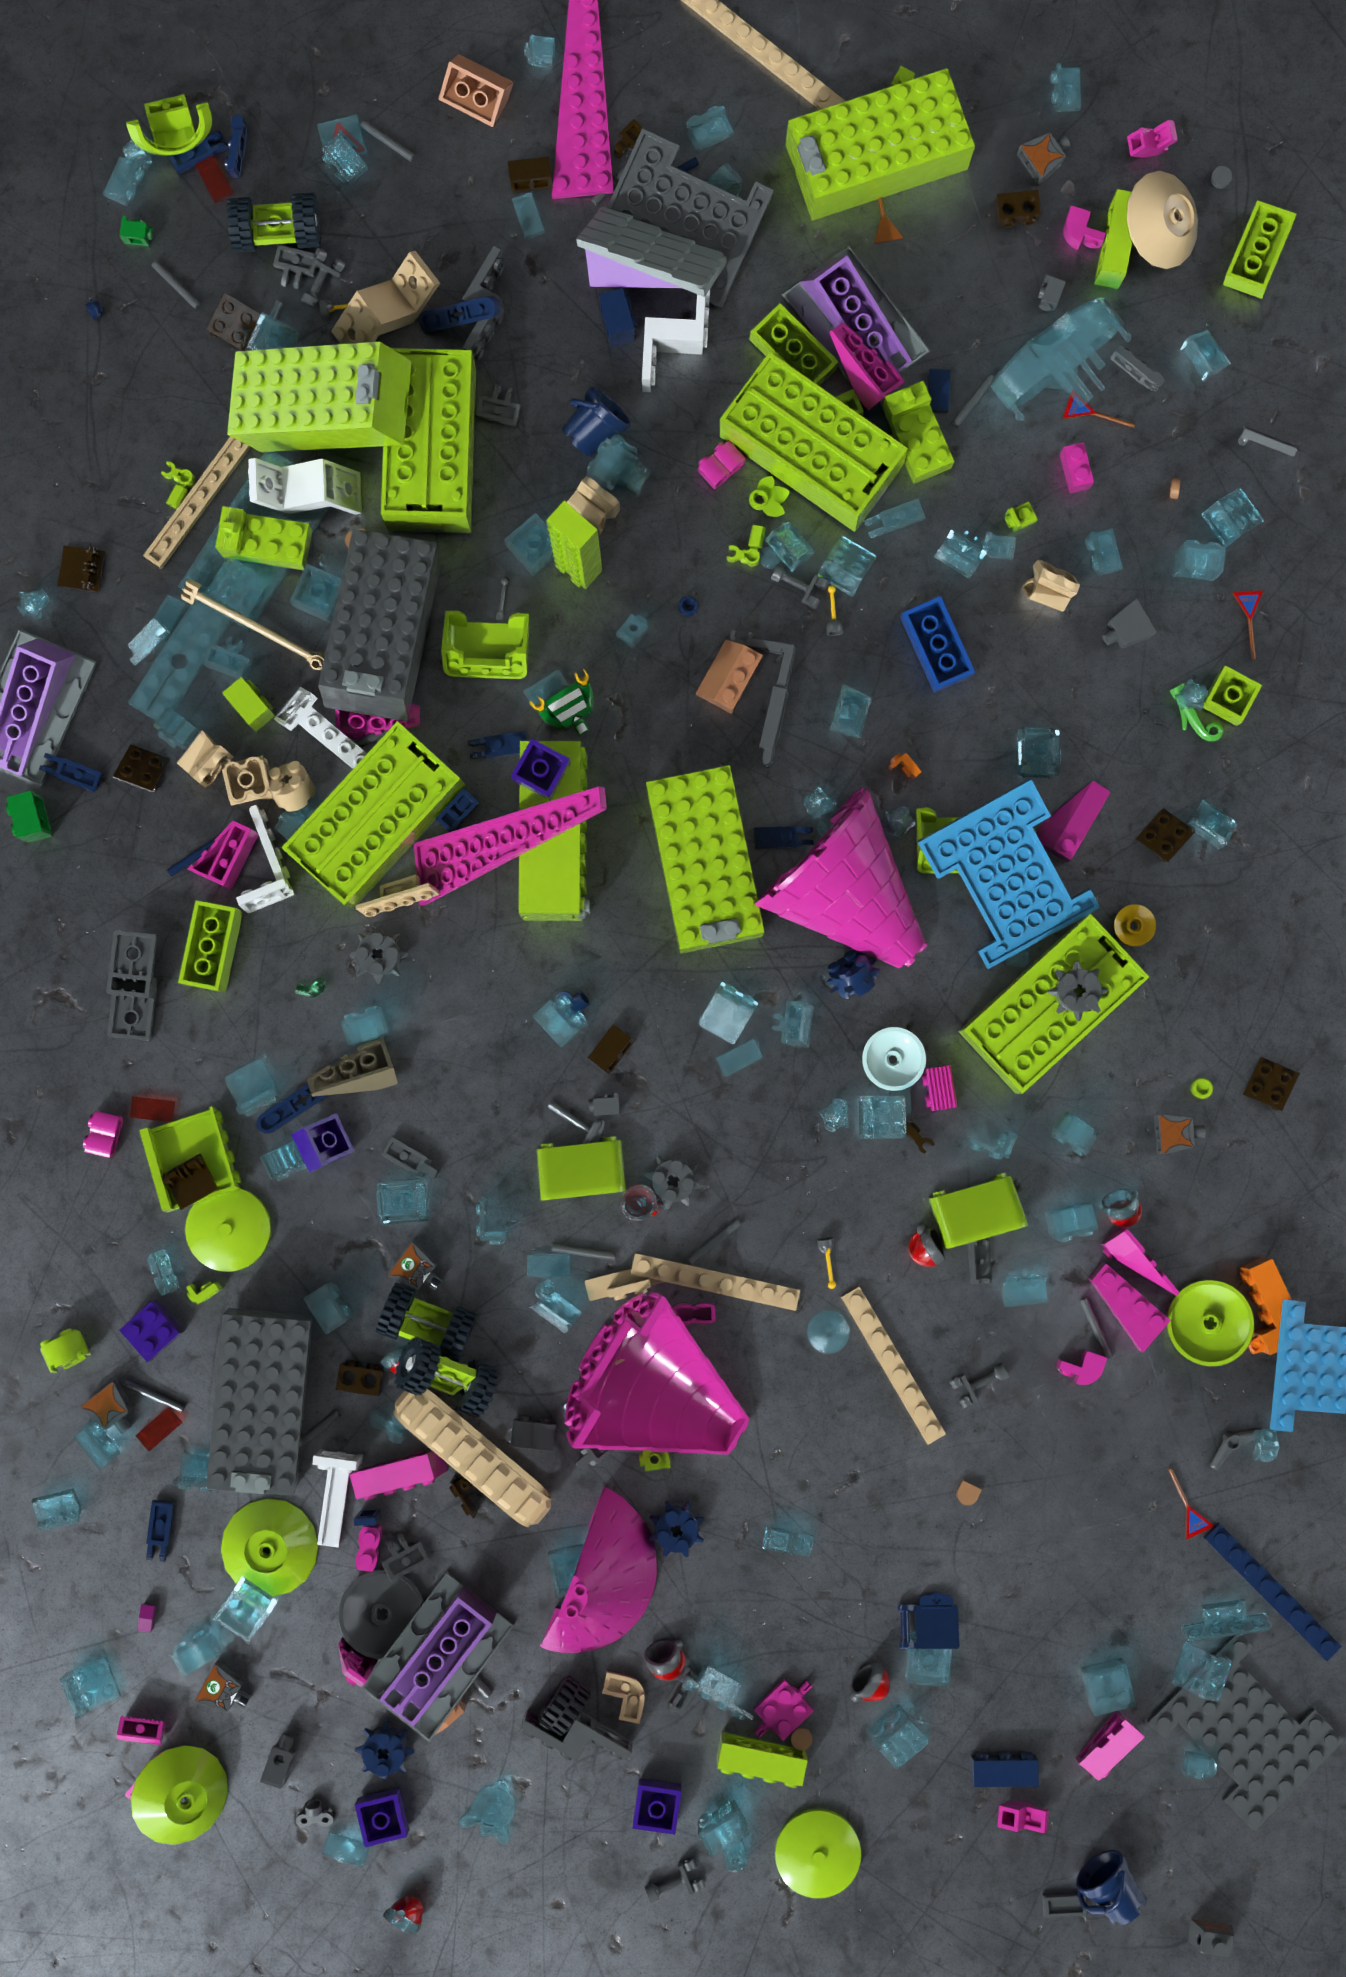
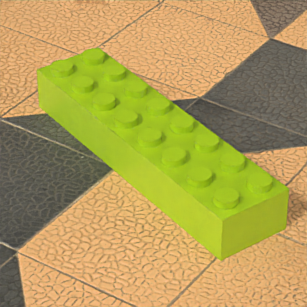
M564 500L546 520L554 562L556 563L555 567L563 574L567 572L572 577L570 580L577 587L583 586L587 589L602 572L598 530Z

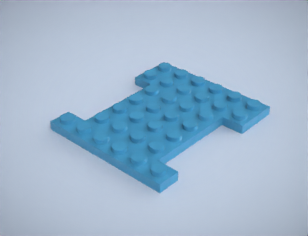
M1031 778L917 841L938 879L956 869L958 870L995 940L977 949L987 969L1100 908L1090 888L1072 898L1069 896L1035 833L1033 826L1050 818L1051 815Z
M1283 1299L1270 1422V1429L1274 1431L1293 1432L1295 1410L1346 1414V1327L1304 1323L1306 1306L1304 1301Z

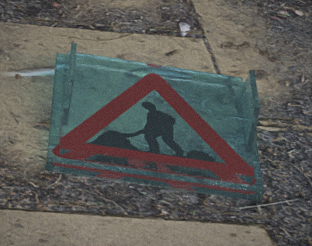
M357 114L317 124L327 164L367 154Z

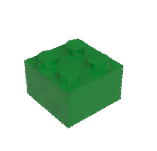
M27 791L6 797L8 803L5 804L7 814L12 817L13 824H11V830L14 836L27 843L52 837L41 795L33 791Z

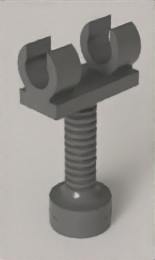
M319 248L310 262L320 268L319 275H317L318 277H316L317 279H315L310 292L304 293L301 299L303 303L315 309L319 303L317 299L318 291H320L319 289H321L320 287L327 274L329 273L339 278L345 266V262L340 259H335L331 268L324 265L323 262L327 252Z
M779 564L771 577L776 582L784 580L797 588L799 587V589L801 588V590L806 592L802 603L814 609L817 608L820 600L809 595L813 586L815 585L821 590H826L829 581L818 577L816 574L811 583L807 584L794 576L792 577V575L790 576V574L788 575L785 572V567Z
M999 1363L994 1366L993 1373L991 1372V1374L989 1373L972 1383L968 1382L964 1373L949 1382L953 1389L965 1384L970 1395L961 1398L959 1402L962 1408H966L978 1402L974 1390L996 1379L1002 1382L1008 1379L1009 1376L1003 1364Z
M694 1857L678 1863L681 1872L680 1876L657 1886L653 1883L645 1886L651 1903L659 1900L661 1893L682 1884H686L689 1894L705 1888L702 1877L690 1882L686 1873L697 1867Z

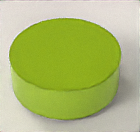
M1197 1078L1191 1084V1093L1198 1099L1208 1098L1213 1092V1085L1206 1078Z

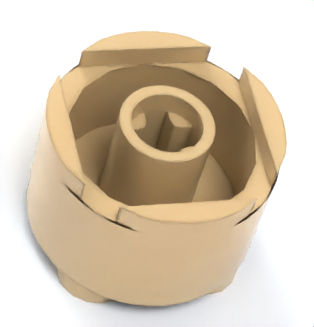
M298 761L272 768L268 772L270 787L268 790L279 808H284L290 812L297 811L309 804L307 801L311 796L312 798L315 796V785L305 768Z

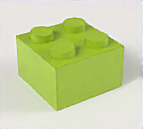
M1225 665L1218 671L1200 707L1238 726L1244 721L1262 685Z
M240 677L224 690L222 694L248 725L257 732L275 717L272 712L274 707L263 695L258 696L261 692L250 679L245 681Z

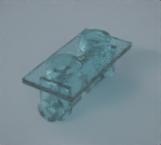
M166 1249L148 1255L149 1260L147 1262L151 1273H159V1276L153 1279L161 1296L179 1290L178 1280L174 1274Z

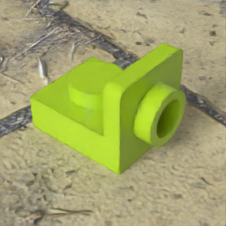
M1029 501L1018 507H1011L1005 513V521L1009 528L1012 527L1014 532L1038 521Z
M210 1281L200 1288L201 1292L198 1291L194 1284L186 1287L188 1290L187 1296L193 1303L196 1302L197 1304H202L223 1289L219 1282L212 1284Z

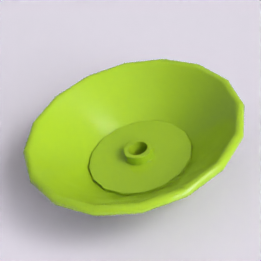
M266 1498L248 1503L232 1516L223 1532L221 1554L225 1570L238 1586L253 1595L274 1597L292 1592L307 1580L316 1564L318 1540L314 1525L301 1509L284 1500ZM264 1547H269L271 1552L266 1554Z
M183 1745L167 1749L148 1761L137 1776L130 1797L132 1817L140 1831L155 1842L176 1845L194 1840L210 1829L222 1813L228 1794L226 1772L218 1758L203 1748ZM187 1797L186 1801L181 1803V1799Z

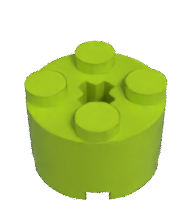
M69 1328L59 1333L60 1337L54 1340L49 1338L40 1343L42 1347L40 1351L51 1373H57V1368L63 1367L64 1370L85 1360V1355H91L79 1330Z

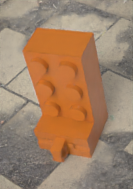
M1261 1256L1239 1266L1241 1270L1239 1275L1242 1282L1247 1284L1250 1289L1248 1295L1252 1303H1256L1259 1311L1257 1314L1262 1323L1266 1324L1254 1330L1253 1338L1248 1348L1252 1354L1263 1352L1272 1355L1278 1352L1283 1299H1292L1273 1259Z

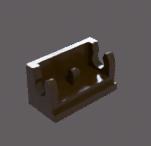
M549 156L508 161L512 193L553 188Z
M613 1024L587 1058L610 1074L635 1041Z

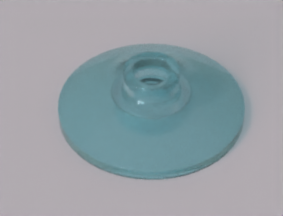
M823 1311L816 1314L809 1322L807 1328L810 1344L817 1351L826 1354L840 1351L848 1342L850 1335L847 1321L843 1316L833 1311ZM831 1329L833 1331L832 1336L827 1337L825 1331Z

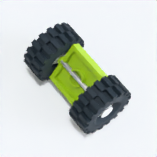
M314 192L292 194V203L252 205L250 197L227 199L228 232L234 253L256 251L257 245L297 243L299 248L320 247V218Z
M396 1282L381 1312L376 1333L394 1340L398 1336L409 1340L415 1337L422 1338L437 1344L440 1347V1356L459 1363L475 1324L477 1314L458 1306L454 1313L416 1299L414 1298L415 1289Z
M419 1337L411 1339V1343L408 1342L406 1349H403V1355L399 1357V1365L395 1369L397 1371L394 1375L396 1387L417 1396L425 1393L426 1387H433L453 1395L452 1406L454 1410L474 1418L483 1415L484 1409H488V1404L492 1402V1396L496 1392L495 1386L498 1385L496 1380L498 1378L497 1369L475 1359L469 1361L468 1365L457 1363L447 1357L440 1356L441 1351H439L440 1347L437 1344Z

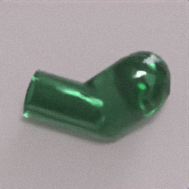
M317 978L309 986L298 983L295 993L315 998L324 992L326 981L323 978Z

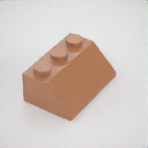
M458 54L449 61L438 100L494 127L508 102L514 82Z
M725 640L699 686L696 695L732 714L760 665L763 655L745 645Z

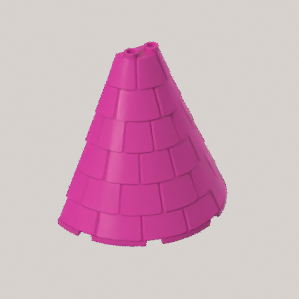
M861 788L854 792L830 819L833 823L832 827L799 864L781 874L756 901L755 905L779 914V917L827 935L829 939L850 946L852 949L875 957L897 968L903 965L909 967L916 960L915 955L917 952H922L928 946V943L925 941L918 920L913 913L907 891L904 888L898 867L895 864L878 813H876L870 791L867 788Z
M651 1292L649 1296L642 1293L628 1300L614 1312V1321L610 1325L604 1324L579 1364L580 1377L579 1380L571 1385L565 1411V1424L570 1426V1431L566 1433L570 1445L575 1449L650 1450L651 1452L728 1455L736 1447L737 1440L742 1432L747 1429L750 1420L723 1379L718 1375L710 1360L703 1354L695 1339L690 1335L680 1317L676 1315L666 1297L656 1292ZM625 1359V1361L615 1365L616 1360Z
M605 1486L589 1522V1531L572 1581L561 1608L555 1607L540 1645L541 1648L560 1653H584L605 1647L624 1636L639 1621L652 1598L657 1577V1556L654 1541L649 1540L651 1536L650 1530L640 1513L636 1512L624 1497Z

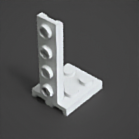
M300 687L274 719L290 731L299 724L354 769L367 753L312 708L318 698Z
M257 805L251 806L249 811L276 881L265 882L260 885L261 888L243 891L241 896L236 897L238 905L248 914L295 895L288 882V878H290L289 871L286 866H282L280 861L283 859L279 847L275 848L274 846L275 835L271 828H267L265 823L268 821V817L264 809L260 810Z
M320 1449L313 1456L312 1465H318V1469L328 1470L317 1545L339 1548L349 1474L362 1464L363 1454L354 1455L341 1451L332 1452Z

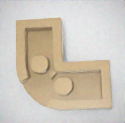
M607 1671L602 1694L623 1698L619 1720L640 1724L645 1700V1693L641 1683L630 1675Z

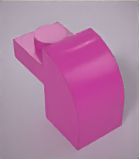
M1167 120L1154 129L1141 127L1127 136L1130 155L1140 158L1169 151L1168 146L1178 141L1173 120Z
M1071 205L1063 227L1066 242L1076 250L1079 249L1081 243H1084L1089 248H1100L1106 233L1086 227L1091 211Z
M1083 1349L1078 1365L1058 1359L1056 1367L1061 1369L1060 1374L1069 1377L1075 1374L1073 1382L1076 1384L1088 1385L1098 1380L1102 1375L1107 1357Z
M1008 1801L999 1805L997 1827L1015 1832L1028 1829L1046 1833L1048 1832L1049 1810L1032 1806V1803Z

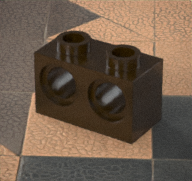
M1038 190L996 195L994 204L997 226L1012 227L1015 224L1024 223V225H1032L1038 222L1041 215ZM1029 206L1033 211L1028 212L1023 207ZM1009 208L1012 211V213L1007 214L1003 211V209Z
M346 1360L345 1363L339 1365L336 1390L378 1397L381 1393L384 1369L379 1368V1364L367 1363L366 1366L358 1365V1361ZM347 1370L354 1372V1381H348L345 1378ZM367 1374L375 1375V1384L367 1383Z

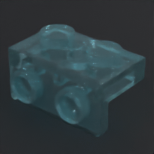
M74 1488L33 1498L31 1502L38 1520V1531L52 1530L62 1525H72L80 1520L82 1508Z

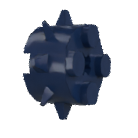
M855 950L847 951L844 957L828 965L830 979L827 980V984L835 986L830 993L837 991L842 998L849 999V995L857 994L859 997L869 992L875 986L876 974L880 972L879 968L872 967L877 960L869 961L868 957L863 953H856Z
M667 1500L665 1501V1510L659 1516L650 1515V1519L656 1526L655 1532L649 1537V1540L659 1542L664 1548L663 1556H667L670 1552H680L685 1557H688V1549L695 1542L703 1543L704 1539L698 1534V1526L705 1519L704 1517H694V1514L690 1511V1502L687 1501L683 1506L676 1505L673 1507ZM680 1525L681 1532L674 1533L672 1526Z
M384 1720L382 1727H378L373 1731L365 1728L364 1733L367 1739L364 1745L355 1748V1752L362 1755L361 1758L364 1763L362 1771H370L381 1777L382 1781L386 1780L387 1775H391L397 1770L405 1773L403 1761L406 1756L414 1754V1749L406 1745L405 1735L407 1730L399 1731L395 1727L390 1728L388 1720ZM381 1749H388V1753H382Z

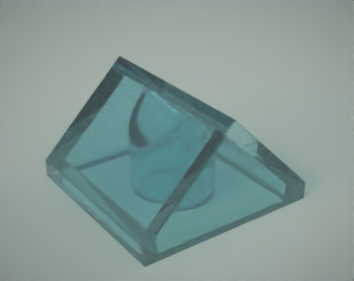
M262 312L247 347L252 350L294 348L301 331Z
M1208 330L1189 336L1181 347V350L1203 382L1231 364Z
M842 684L829 730L861 738L872 698Z
M1203 799L1185 824L1194 829L1198 836L1215 848L1220 849L1227 845L1237 822Z

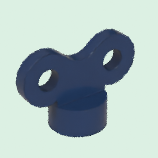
M562 991L557 996L558 1004L569 1010L570 1021L574 1024L582 1023L585 1019L583 1009L590 1005L587 996L582 991L573 996L568 991ZM563 996L567 997V1002L563 1001ZM575 1013L580 1015L579 1019L575 1018Z

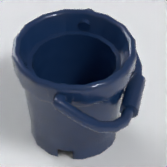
M590 387L585 393L584 400L575 398L570 400L571 406L577 408V410L562 427V431L566 437L571 433L573 440L571 443L586 456L590 455L593 457L618 433L625 432L631 426V422L624 411L607 394L596 387Z
M1108 1850L1096 1855L1084 1865L1076 1878L1080 1905L1092 1915H1106L1113 1925H1116L1117 1921L1121 1926L1132 1922L1142 1913L1139 1909L1141 1903L1144 1906L1147 1904L1146 1896L1128 1870V1863L1120 1851ZM1083 1895L1086 1898H1090L1096 1905L1088 1906Z

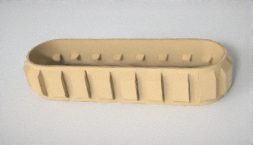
M426 1388L425 1393L417 1396L404 1391L397 1399L395 1410L393 1411L397 1420L515 1521L525 1527H530L531 1525L538 1524L551 1508V1500L553 1499L551 1494L535 1478L433 1392Z

